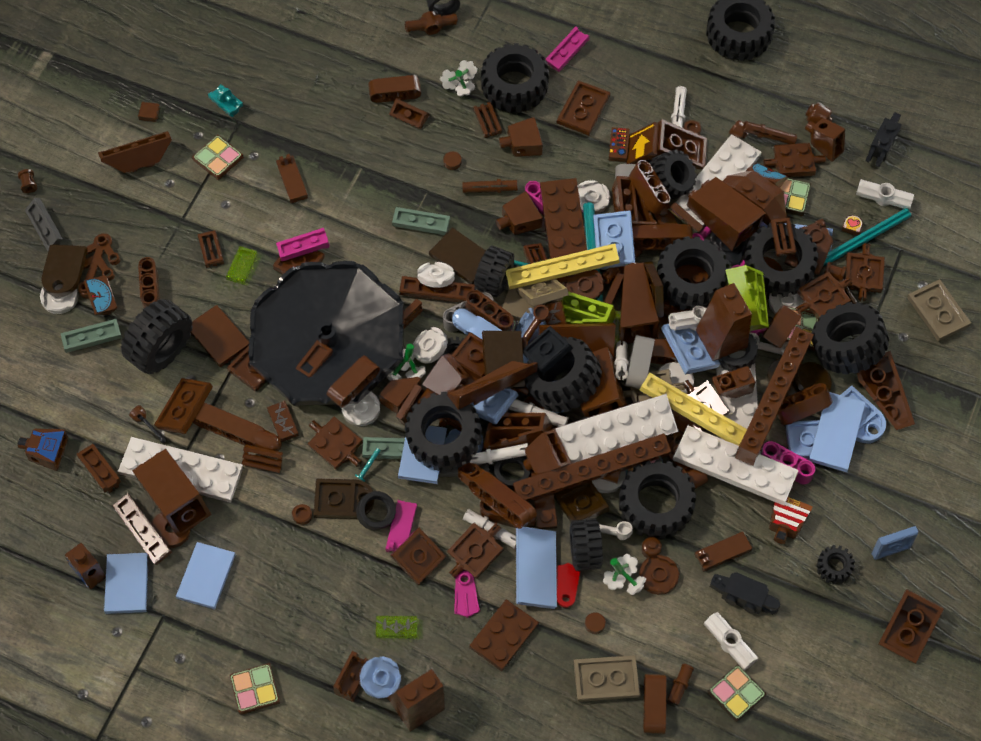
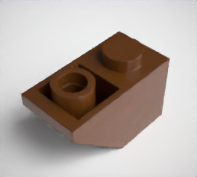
M748 366L712 377L719 396L738 398L753 393L756 383Z
M412 377L391 380L379 394L380 403L397 414L415 384L422 387L421 378Z

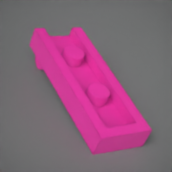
M575 27L545 61H547L549 66L560 72L589 40V35L583 34Z
M324 228L276 243L281 261L330 247Z
M397 500L396 514L391 524L385 548L386 552H394L410 536L417 510L416 503Z

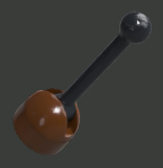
M141 405L136 406L130 412L129 416L135 422L143 421L155 433L162 444L167 442V437L162 436L146 420L147 413Z

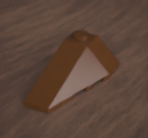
M888 351L882 359L879 358V362L875 366L871 365L870 369L859 371L860 373H857L859 382L896 430L915 425L891 351Z

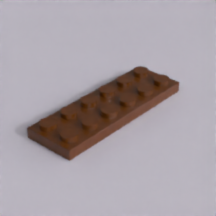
M577 178L540 182L550 259L586 251L587 246ZM569 276L556 278V280L566 287Z

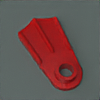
M570 563L556 566L557 602L564 608L571 607L575 603L580 571H576ZM567 597L569 601L565 602L562 599Z

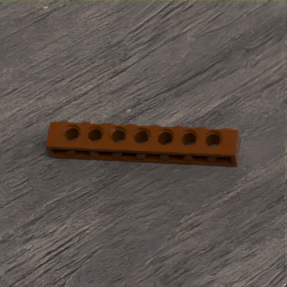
M798 327L795 328L738 447L736 459L754 466L809 349L814 334Z
M665 433L514 482L513 488L516 494L525 501L531 502L634 468L638 464L643 465L647 460L652 462L655 459L668 457L671 450Z

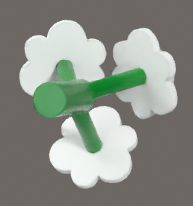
M463 60L460 62V67L456 72L443 71V76L440 77L441 82H443V88L455 89L458 96L469 95L475 89V85L472 84L471 80L466 82L463 79H473L474 75L478 72L477 67L473 66L472 61L467 62Z
M407 344L406 349H403V362L397 366L395 371L393 370L387 376L390 381L401 379L402 377L398 372L400 370L406 371L409 367L412 370L405 374L407 378H422L426 374L425 366L415 367L412 361L414 359L413 344Z
M625 554L623 557L613 558L610 561L615 571H606L603 583L608 584L609 589H622L626 579L630 582L627 592L631 595L643 589L644 582L646 581L645 577L638 576L636 580L630 577L632 573L637 572L638 560L635 557Z

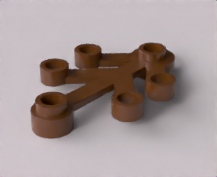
M106 233L99 234L95 237L94 242L86 247L88 249L87 255L93 251L95 253L85 260L83 270L89 267L85 280L95 277L98 266L103 276L111 273V275L107 276L108 281L114 279L115 274L113 270L108 268L102 259L103 252L105 251L111 265L120 263L119 255L111 248L112 238ZM82 282L78 287V291L81 297L88 299L89 296L85 289V284Z

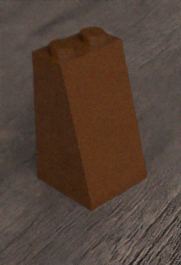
M717 177L711 181H705L699 190H693L688 196L689 199L686 205L731 251L759 230L765 216V212Z
M643 262L630 263L624 267L618 342L621 341V345H623V341L627 344L634 343L636 335L656 339L659 320Z
M735 283L716 290L696 328V332L712 361L748 347L752 313Z
M608 347L593 352L601 365L602 376L599 387H596L595 394L589 397V401L581 404L584 415L589 418L628 406L621 381L615 375L614 357Z
M166 448L132 470L177 537L211 516L200 493Z
M432 669L387 697L410 732L445 710L444 686Z

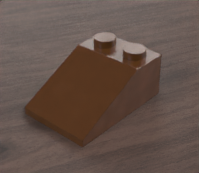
M663 119L658 122L657 155L649 158V160L653 161L652 159L658 155L677 150L687 154L689 160L692 159L693 167L695 166L696 169L703 170L706 161L707 138Z
M906 589L879 645L916 664L945 608Z

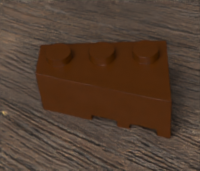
M616 176L612 186L614 212L631 210L632 225H657L656 220H653L650 210L633 185L630 177Z
M505 413L497 424L488 423L483 448L485 451L486 449L495 450L528 443L529 446L539 435L552 430L553 424L546 413Z

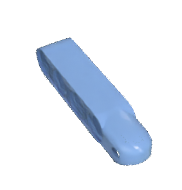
M458 309L453 313L452 322L454 326L466 335L470 332L482 339L483 331H502L484 318L476 316L466 309ZM523 355V363H527L528 359Z

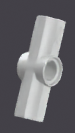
M860 180L856 193L857 196L875 200L880 206L893 205L909 210L914 194L895 189L892 184L882 183L879 185L865 180Z
M695 306L691 311L671 313L668 317L670 328L674 330L690 328L696 331L707 308Z
M718 612L712 614L704 622L706 628L720 642L722 650L729 653L744 671L749 669L758 660V657L741 639L740 633L732 629ZM732 638L736 643L729 644L726 639Z

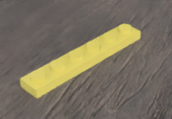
M611 244L507 269L506 276L509 289L511 290L618 264L620 261L616 244Z
M649 373L640 388V391L652 398L667 394L672 410L720 438L735 445H740L747 430L746 428L657 376Z

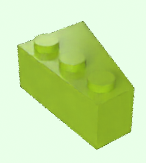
M747 265L725 270L729 285L735 283L752 313L750 331L768 328L763 272Z
M568 292V296L563 297L562 303L567 324L614 322L616 313L613 305Z

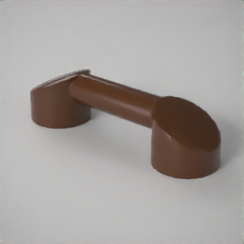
M537 305L534 308L533 314L535 318L522 337V350L528 345L530 338L540 323L549 318V310L545 305Z

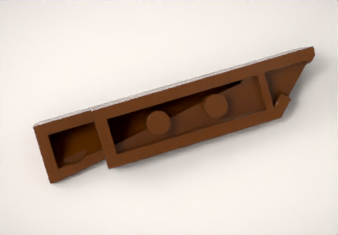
M511 361L464 388L448 393L447 396L458 410L470 403L476 405L537 372L538 363L527 364Z

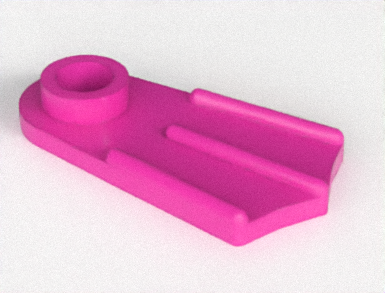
M463 571L455 579L454 614L468 618L479 613L480 609L474 578L469 572ZM463 577L468 578V581L462 582L461 579Z

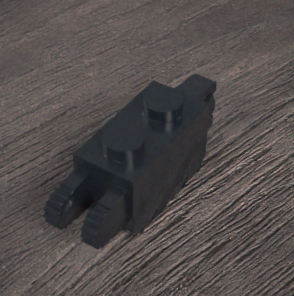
M894 112L891 119H884L870 146L866 162L869 163L874 156L878 158L876 166L880 167L882 162L886 161L902 124L898 123L901 114Z
M737 572L732 573L730 578L714 574L711 580L710 587L721 593V599H724L730 605H738L751 614H760V611H763L767 614L775 615L779 611L781 603L779 599L768 595L769 589L766 584Z

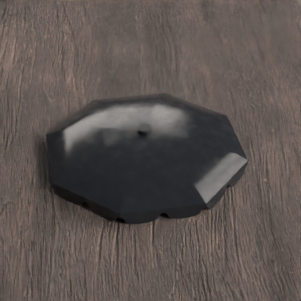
M354 261L332 262L331 265H326L323 262L301 263L300 266L292 267L279 278L276 286L265 290L252 306L250 313L251 337L249 339L250 366L293 406L333 405L336 403L327 396L328 389L359 358L367 356L380 368V371L349 403L358 404L403 362L404 302L396 292L385 283L382 284L378 277L363 264H357ZM318 340L331 348L333 353L313 376L309 378L298 371L296 367ZM305 362L301 367L307 373H310L314 368L308 362Z

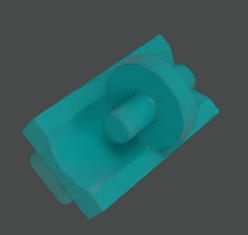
M222 84L215 91L208 94V98L230 117L239 113V109L243 106V102L234 96L229 88H225Z

